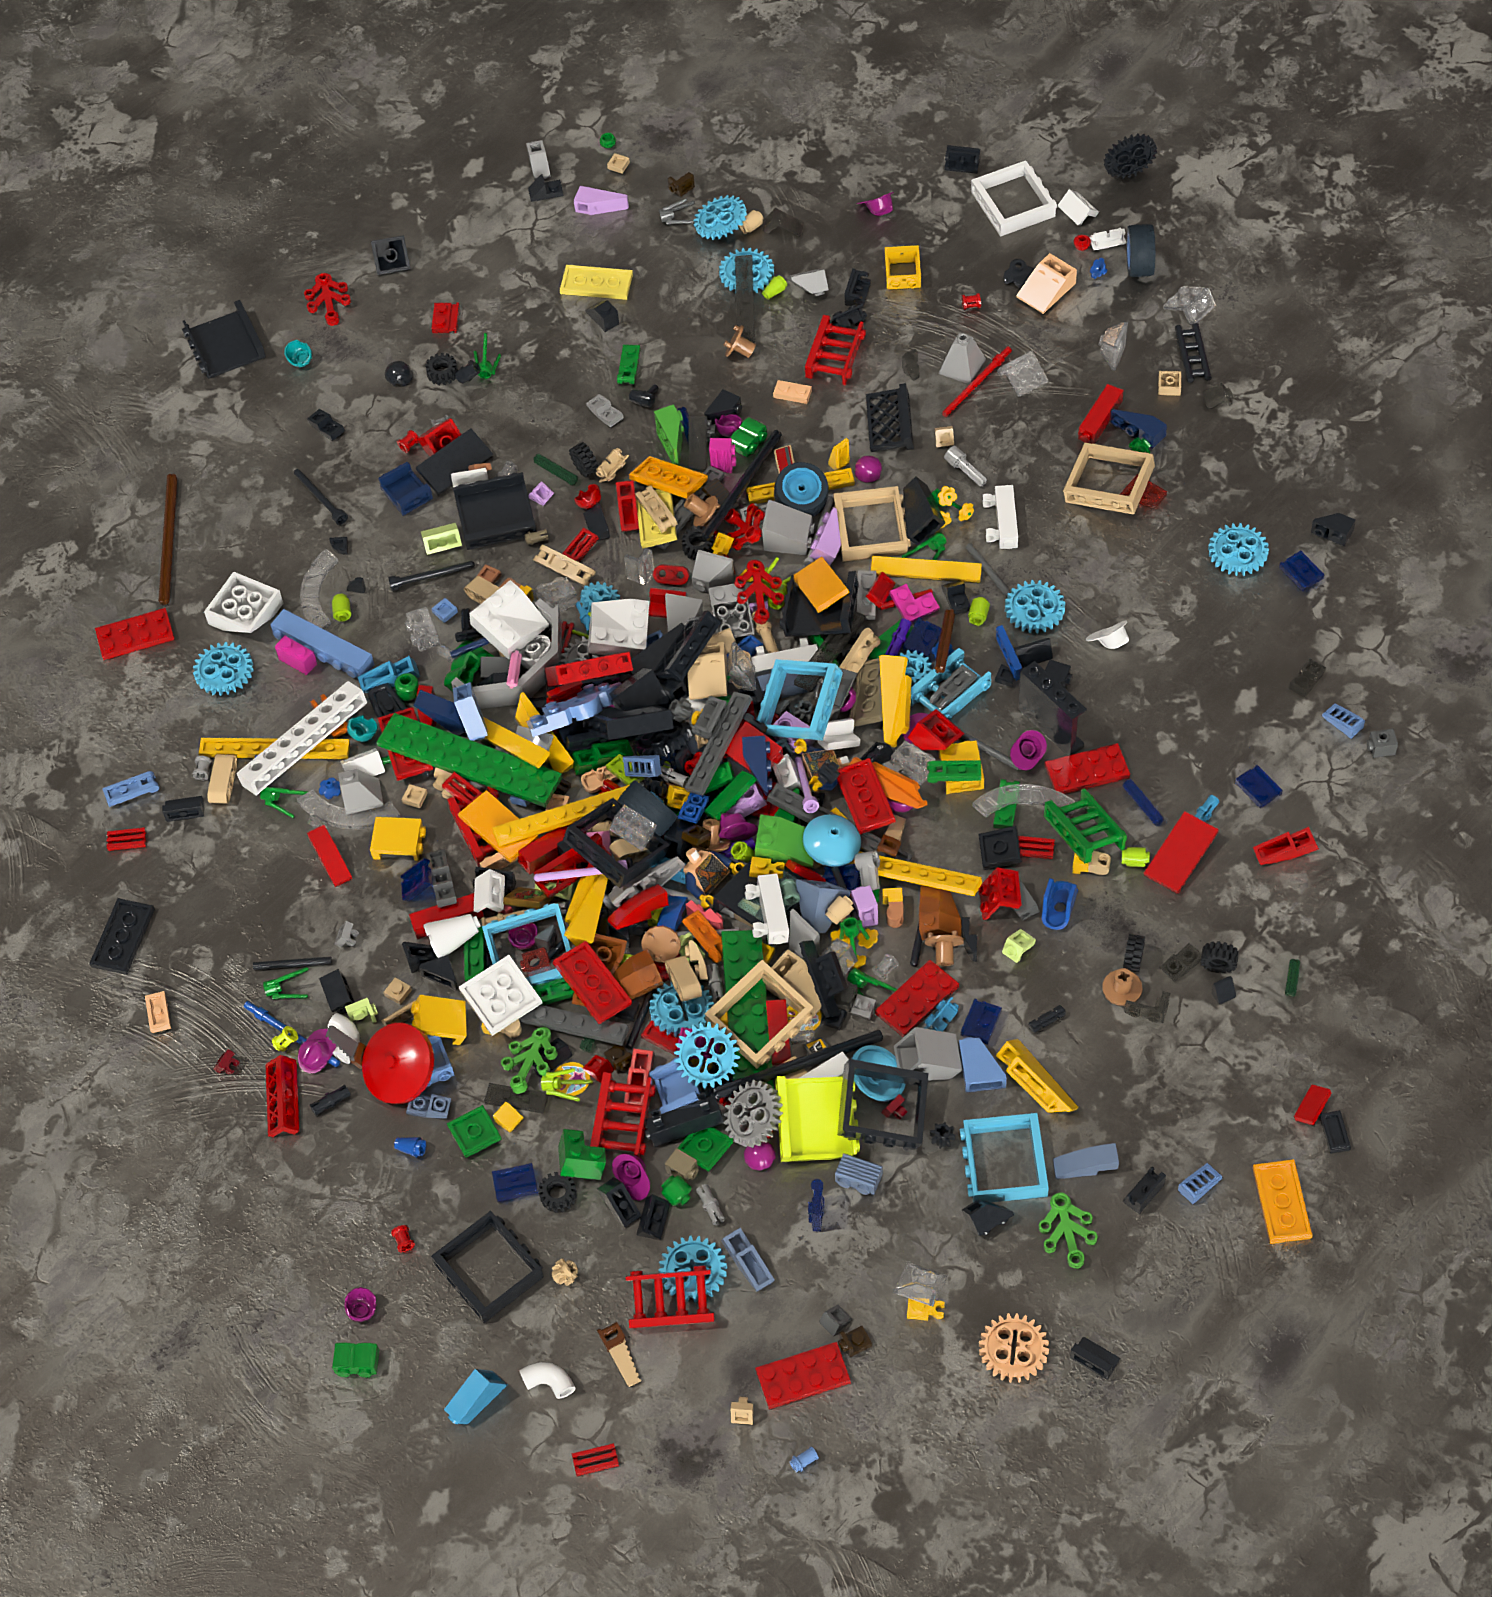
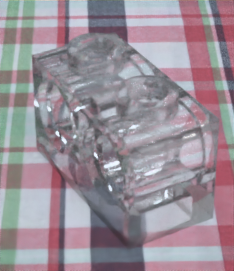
M427 606L406 613L407 621L404 622L407 631L412 632L410 638L413 646L417 645L418 650L422 651L440 645L438 634Z
M904 741L891 755V764L893 766L898 764L903 769V774L921 785L927 780V774L929 773L927 763L929 761H936L931 754L923 752L913 743L910 744L907 741Z
M623 805L614 817L610 831L643 851L652 839L657 825L628 806Z

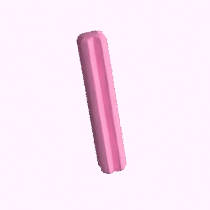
M518 650L511 653L506 684L511 689L518 685L522 654Z

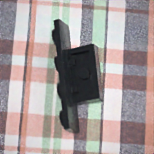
M813 940L800 942L801 954L807 964L808 973L815 986L814 989L819 997L822 1011L827 1018L840 1015L834 996L849 988L835 951L819 957Z

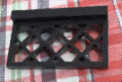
M906 383L899 384L898 389L866 394L870 451L876 452L906 446L907 450L914 449L910 398ZM897 395L893 402L888 400L890 396ZM871 399H880L876 405L870 402ZM884 402L889 405L885 411L879 408ZM893 408L899 410L894 416L889 413ZM876 411L881 413L877 419L872 417ZM885 416L890 418L886 424L881 422ZM894 422L900 424L896 429L890 427ZM877 424L883 427L878 433L873 430ZM886 430L892 432L887 438L882 436ZM896 435L901 438V441L893 442L891 440ZM878 438L883 440L882 444L874 445Z
M704 611L701 617L689 618L654 670L657 679L674 677L678 682L682 681L721 622L709 611Z

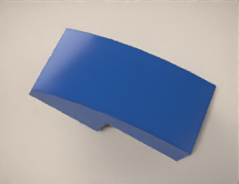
M690 792L687 801L683 803L678 819L697 823L706 809L709 797Z
M669 896V905L663 907L657 926H666L676 932L683 921L681 914L686 908L685 904L688 903V897Z

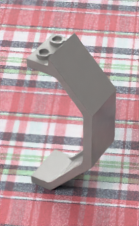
M540 598L535 602L538 611L549 623L547 628L552 632L550 650L518 679V685L514 686L513 689L506 684L507 682L473 687L480 709L518 705L522 692L529 699L546 684L545 668L555 665L562 659V620L559 605L553 608L549 602H544ZM457 677L451 682L452 688L464 685Z

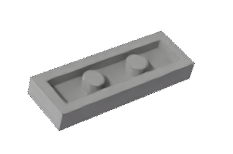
M858 571L857 620H875L876 605L865 596L876 580V571Z

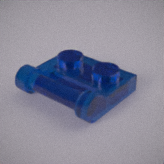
M815 1179L811 1182V1190L814 1196L812 1202H809L808 1205L809 1223H812L813 1231L821 1232L825 1203L823 1182Z

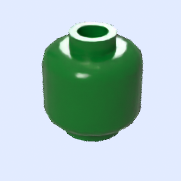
M404 673L398 676L394 684L397 695L404 701H410L417 697L419 685L417 677L411 673Z
M680 1175L670 1176L661 1186L663 1188L662 1196L672 1206L679 1204L684 1206L691 1199L689 1194L692 1191V1187Z

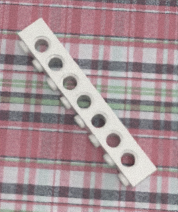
M349 681L342 685L236 773L242 786L255 795L259 794L367 704L362 689Z

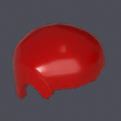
M590 484L586 492L580 490L579 495L574 499L575 504L583 509L592 508L601 500L600 488L597 484Z

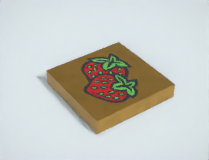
M517 887L503 897V904L540 909L553 900L554 896L548 899L542 890Z

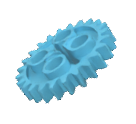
M728 195L725 198L720 196L718 200L714 198L713 202L708 201L707 206L702 205L703 209H698L699 214H695L696 219L693 221L696 231L702 238L706 237V239H709L711 237L714 240L718 236L720 239L722 235L727 237V233L733 234L732 230H738V225H743L742 221L746 220L747 209L739 197L735 199L734 195L730 198Z
M742 248V252L736 249V254L730 252V257L725 256V261H721V266H719L721 283H724L725 288L729 287V291L735 289L736 293L742 291L743 295L746 291L751 294L752 290L758 293V288L764 290V285L767 286L769 281L772 280V276H774L772 259H769V255L764 256V251L758 253V249H755L754 252L751 251V248L748 251ZM747 261H749V267L747 268V280L745 281Z
M1232 523L1231 528L1225 525L1224 530L1219 528L1218 533L1214 532L1213 538H1210L1208 550L1211 562H1216L1215 567L1221 566V571L1227 569L1228 574L1232 571L1235 573V576L1238 575V572L1245 576V571L1252 574L1253 569L1258 571L1259 566L1263 567L1264 561H1267L1269 549L1268 543L1265 542L1266 537H1261L1262 532L1255 533V527L1250 530L1249 525L1245 528L1242 527V523L1238 527Z
M1031 580V584L1024 581V586L1017 584V589L1012 588L1011 593L1007 594V599H1005L1006 617L1010 618V623L1015 622V628L1022 626V631L1027 628L1029 633L1033 629L1037 634L1039 629L1046 632V627L1053 629V624L1059 625V620L1063 619V614H1065L1064 596L1060 595V590L1055 591L1054 585L1048 587V582L1041 585V580L1037 584L1033 580Z
M225 642L221 646L220 643H217L216 648L210 645L211 650L204 649V655L198 654L200 659L195 660L196 665L193 666V675L200 689L204 688L206 693L210 690L212 695L219 692L220 696L225 691L229 695L230 690L236 693L237 687L243 689L242 683L248 684L247 678H252L251 672H254L252 667L254 664L250 653H247L246 648L242 649L241 645L235 647V644L232 643L228 646L227 642Z
M672 982L671 986L664 983V989L657 988V994H652L653 1000H650L649 1012L651 1020H654V1026H659L660 1031L666 1029L667 1035L674 1032V1037H677L682 1027L690 1029L694 1025L699 1029L700 1022L703 1023L704 1027H707L708 1022L705 1019V1013L714 1005L713 997L709 996V990L704 991L703 985H701L702 997L684 1002L680 1000L681 1006L678 1003L676 996L678 994ZM683 1011H685V1017L688 1021H685L683 1017Z
M700 1022L699 1029L692 1025V1032L685 1030L687 1036H679L683 1042L682 1044H675L680 1048V1051L674 1052V1054L679 1055V1058L674 1060V1062L681 1064L677 1070H684L681 1077L689 1076L688 1083L696 1080V1087L702 1082L703 1088H706L708 1083L714 1088L716 1081L722 1085V1078L729 1081L727 1074H735L732 1067L739 1066L734 1060L740 1059V1056L735 1055V1052L739 1051L740 1048L733 1046L737 1043V1040H730L733 1035L732 1033L725 1034L727 1028L724 1027L720 1031L719 1024L712 1028L711 1022H708L707 1027H704L703 1023ZM700 1036L706 1039V1045L702 1048H698L695 1043L696 1039ZM711 1038H714V1043L710 1049L712 1058L707 1059L704 1071L701 1073L700 1068L705 1059L702 1053L707 1052ZM718 1043H723L726 1047L725 1052L721 1055L715 1052V1046ZM697 1056L700 1062L697 1067L689 1065L690 1057ZM715 1062L718 1064L719 1070L716 1074L709 1073L708 1066L710 1063Z
M689 1236L687 1242L683 1237L681 1238V1244L674 1241V1248L667 1246L668 1254L662 1253L664 1261H659L661 1267L659 1273L675 1272L674 1270L676 1269L678 1270L676 1272L691 1271L693 1266L706 1265V1269H709L708 1267L711 1266V1274H708L709 1278L705 1280L706 1294L713 1297L712 1290L719 1292L718 1284L724 1285L723 1278L727 1277V1273L724 1271L727 1269V1263H724L726 1261L725 1255H721V1248L716 1249L715 1242L709 1245L708 1238L701 1242L700 1236L697 1237L696 1241H693L692 1236ZM701 1256L708 1257L704 1261L698 1260V1258ZM679 1258L687 1259L683 1263L677 1262ZM696 1275L683 1276L688 1278L684 1282L685 1301L688 1302L690 1298H693L694 1303H696L698 1297ZM675 1277L662 1278L663 1283H665L664 1289H670L671 1296L676 1294Z

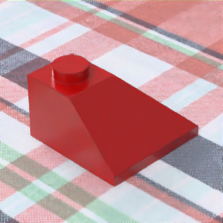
M449 418L420 435L417 440L426 454L431 457L462 434L452 418Z
M935 709L916 724L907 738L921 750H945L965 733Z

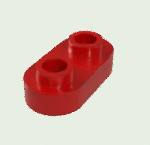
M661 564L654 569L653 578L656 582L662 584L683 585L689 580L690 572L684 566ZM664 570L666 576H661L660 571ZM678 572H682L684 577L680 578Z

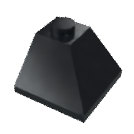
M404 235L371 241L377 275L411 269Z

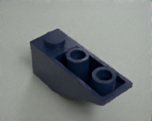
M1115 409L1111 411L1110 422L1115 427H1119L1135 438L1146 439L1152 449L1166 436L1167 424L1154 416Z
M423 690L419 691L414 707L452 734L460 735L466 732L454 702Z
M765 736L742 737L744 761L764 794L768 797L769 790H772V779H768V772H771V760H767V753H771L770 741L766 742Z

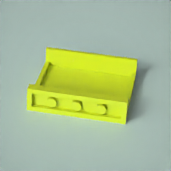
M777 1076L775 1087L778 1092L776 1095L781 1096L778 1102L783 1104L779 1108V1111L783 1112V1114L778 1116V1119L781 1120V1123H778L781 1162L841 1159L843 1153L856 1157L857 1152H860L859 1140H848L844 1136L837 1135L843 1077L785 1079V1076ZM855 1081L853 1082V1092H855ZM852 1098L849 1125L858 1127V1120H854V1112L857 1111L856 1099Z

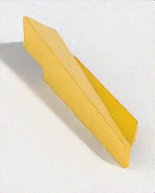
M880 655L884 742L895 748L902 733L906 734L909 730L912 678L908 675L905 676L908 662L907 657Z
M522 692L515 719L520 726L528 728L526 721L530 720V717L540 714L525 693ZM552 731L546 732L554 737L549 749L550 755L545 760V764L550 763L554 771L564 774L573 768L574 760Z
M603 874L582 876L578 882L564 919L569 925L564 935L575 946L584 941H587L588 944L594 941L608 878Z
M1020 1040L1006 1041L996 1057L1009 1066L1006 1072L1048 1113L1071 1112L1078 1109L1075 1102Z

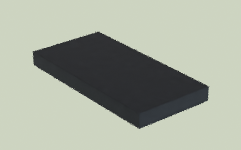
M470 428L419 464L416 470L435 493L440 495L453 485L452 473L469 471L468 467L470 465L485 463L493 457V453Z
M117 898L89 963L90 967L127 975L154 913V906Z

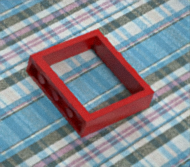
M630 652L545 668L548 686L633 671Z

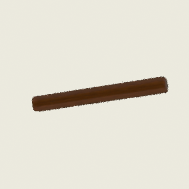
M947 609L944 613L934 666L935 672L938 674L945 672L955 619L953 609Z

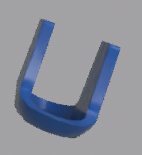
M1049 878L1043 898L1042 921L1045 926L1056 930L1067 926L1078 893L1077 884L1066 881L1054 882V879ZM1057 903H1063L1066 909L1058 912L1054 909V906Z

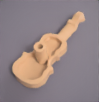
M605 766L598 768L597 771L592 769L590 772L583 774L581 782L587 792L595 793L604 786L603 781L605 779L614 781L618 778L608 771Z

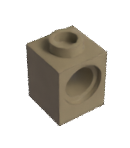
M678 1148L675 1149L665 1163L666 1173L674 1177L680 1175L687 1183L690 1179L693 1180L699 1171L697 1160Z

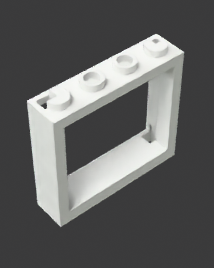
M1026 160L971 180L972 194L1000 237L1055 217L1056 201L1052 200L1048 189L1044 188L1040 177L1036 176L1033 167L1029 166ZM1025 176L1043 203V206L1004 219L985 189Z

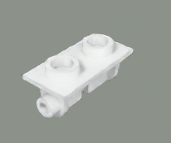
M1121 227L1109 230V233L1106 231L1095 232L1089 237L1093 251L1126 244L1124 238L1125 229H1121Z

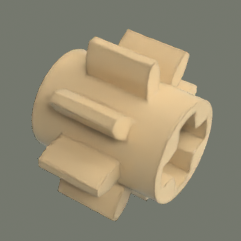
M562 1258L555 1262L556 1265L552 1267V1277L560 1285L565 1283L568 1286L578 1277L576 1275L578 1273L577 1266L571 1260L565 1262Z

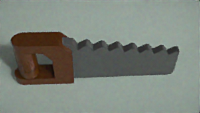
M329 1026L325 1037H329V1040H332V1043L336 1044L339 1050H343V1053L350 1057L352 1064L362 1069V1060L366 1046L361 1042H356L335 1026Z

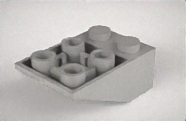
M734 584L708 588L712 615L721 622L716 633L730 628L734 638L755 635L748 600L745 604H739L736 600L738 593L744 592L746 586L739 589Z

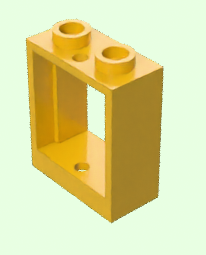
M919 245L885 247L887 290L921 288ZM915 262V275H890V264Z

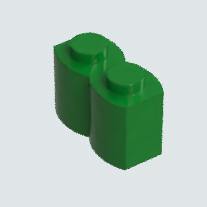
M748 417L730 438H732V444H735L736 452L748 457L751 453H755L758 444L765 441L768 433L766 425Z
M471 651L456 657L452 662L451 671L445 677L444 686L453 692L451 682L456 677L464 684L472 683L473 673L480 666V658Z
M336 1343L332 1369L340 1377H349L351 1374H358L360 1377H370L377 1374L380 1349L374 1343Z

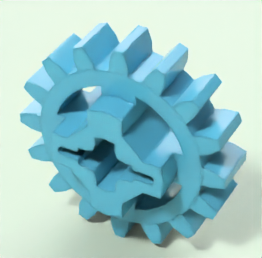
M599 581L596 582V585L591 582L589 586L585 585L584 590L581 591L580 603H583V608L588 607L587 612H591V604L593 602L620 600V595L617 594L618 590H612V585L608 587L605 582L603 585H600Z
M907 650L905 655L902 652L900 653V656L908 658L905 676L908 675L912 678L911 685L914 686L932 670L929 657L924 658V653L918 655L917 650L913 653Z

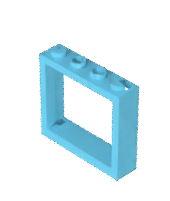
M776 659L774 667L771 669L769 683L766 685V692L761 702L759 715L756 718L757 721L763 722L768 728L763 734L766 736L823 741L843 675L842 670L832 663ZM787 673L825 676L810 728L771 725Z
M545 904L541 909H528L524 912L525 914L518 916L517 914H512L505 917V920L499 922L498 920H493L486 926H482L492 964L494 965L500 961L493 934L555 915L566 952L571 950V942L564 935L567 928L559 904ZM556 968L526 977L532 987L563 978Z
M1037 1113L963 1120L960 1138L965 1140V1147H962L963 1159L968 1161V1165H965L966 1178H970L967 1190L968 1197H972L973 1202L978 1199L987 1202H1001L1048 1197L1049 1187ZM1029 1128L1038 1185L978 1191L971 1134Z

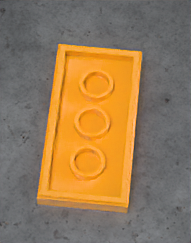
M649 456L629 474V479L687 499L708 481V476Z
M822 556L794 574L796 584L818 613L849 593L847 587Z
M487 790L458 813L462 821L510 863L518 857V850L539 839L538 835L499 847L492 827L518 820L519 818Z
M1295 1160L1254 1164L1252 1168L1270 1244L1312 1239Z

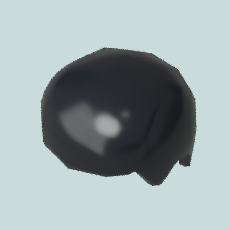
M403 361L390 363L384 373L385 379L393 386L395 384L406 386L413 378L411 368Z

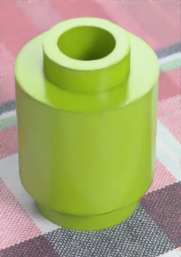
M336 594L331 602L333 618L343 622L351 617L350 600L345 594Z
M978 597L972 600L968 617L969 622L973 625L980 626L986 621L990 603L985 598Z
M1127 847V849L1122 850V864H1126V866L1145 867V863H1149L1150 852H1146L1144 847Z

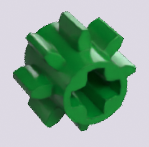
M1136 438L1129 444V448L1132 451L1150 454L1148 448L1151 445L1144 438Z

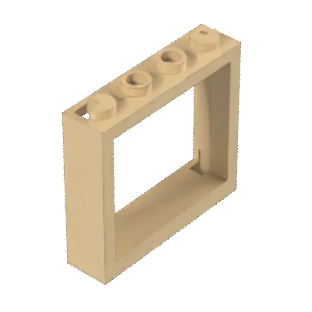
M1084 443L1063 490L1065 502L1135 514L1155 467L1153 454ZM1093 458L1142 467L1130 496L1076 487L1088 459Z
M898 486L833 494L834 508L837 509L840 548L843 562L871 559L872 556L889 557L904 555L908 552V547H911V544L906 536V522L903 519L905 518V508L901 507L903 495L899 494ZM893 502L900 541L849 547L843 508Z
M761 960L705 1013V1019L707 1022H711L713 1028L716 1024H719L720 1031L724 1027L727 1028L725 1034L732 1033L733 1035L730 1040H737V1043L733 1046L740 1048L738 1052L757 1069L764 1063H768L771 1059L770 1056L775 1051L779 1052L789 1038H794L799 1033V1028L803 1024L807 1025L810 1023V1019L814 1017V1007L767 963ZM767 975L803 1010L755 1054L719 1018L758 981Z

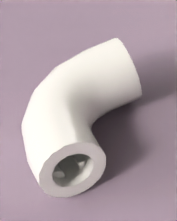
M335 1013L328 1023V1028L333 1025L356 1042H360V1033L356 1025L347 1017ZM336 1047L333 1051L334 1056L340 1061L349 1064L351 1062L350 1057L346 1056L343 1050H339V1047Z
M539 1362L519 1370L528 1390L540 1384H547L552 1388L557 1399L567 1397L575 1391V1386L564 1369L553 1363Z

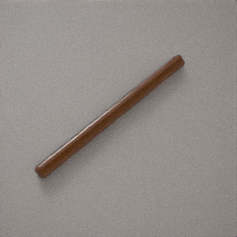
M168 474L166 483L158 599L160 605H168L170 596L177 491L176 474Z

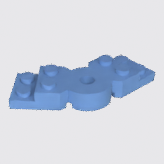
M602 683L598 686L589 684L584 686L583 690L576 697L565 702L556 703L554 701L547 703L546 707L542 708L543 716L534 715L530 717V720L526 721L532 736L535 737L572 723V718L580 721L597 715L603 710L602 707L612 705V698L609 693L619 687L621 683L612 685Z

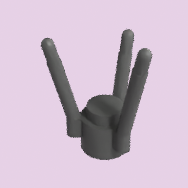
M684 198L659 209L661 221L666 222L667 225L695 224L693 220L671 219L675 218L673 211L695 204V201L684 203L687 201V198Z

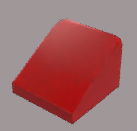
M595 1055L583 1067L585 1072L600 1083L602 1082L603 1072L612 1073L614 1071L609 1060Z

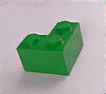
M563 1129L558 1145L560 1176L601 1180L606 1165L605 1148L585 1146L583 1131Z

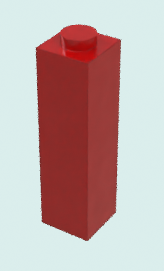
M1109 384L1106 385L1079 427V440L1090 444L1097 442L1111 420V411L1113 409L1117 410L1123 402L1124 390Z
M570 825L554 829L518 850V863L529 875L558 857L557 843L563 840L567 827Z
M474 893L457 898L456 904L438 908V905L409 914L416 939L427 937L424 924L468 914H471L473 917L477 916L478 920L484 917L482 910L478 913L474 912Z

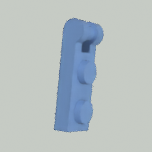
M148 771L102 789L107 803L111 807L148 792H157L159 785L155 781L154 772Z

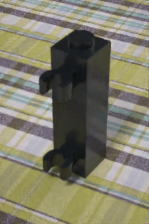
M705 1092L697 1094L699 1101L660 1114L658 1109L650 1111L652 1117L645 1120L647 1128L644 1129L647 1139H652L656 1147L723 1123L724 1119L715 1095L707 1098Z

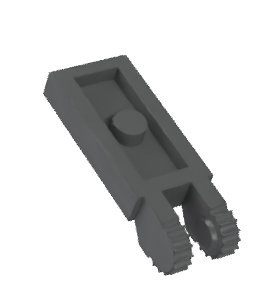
M961 665L938 687V690L931 696L930 703L934 705L943 695L945 698L938 707L942 711L977 679V674Z

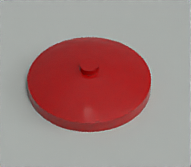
M392 1023L378 1030L368 1042L362 1060V1073L367 1088L377 1099L391 1104H403L417 1098L427 1087L434 1069V1052L430 1040L422 1030L406 1023Z

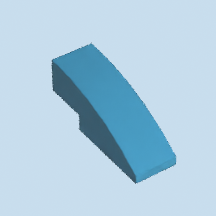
M408 656L394 664L388 661L358 677L363 693H367L373 687L384 683H389L392 688L395 687V680L401 674L411 673L417 678L420 677L416 662Z

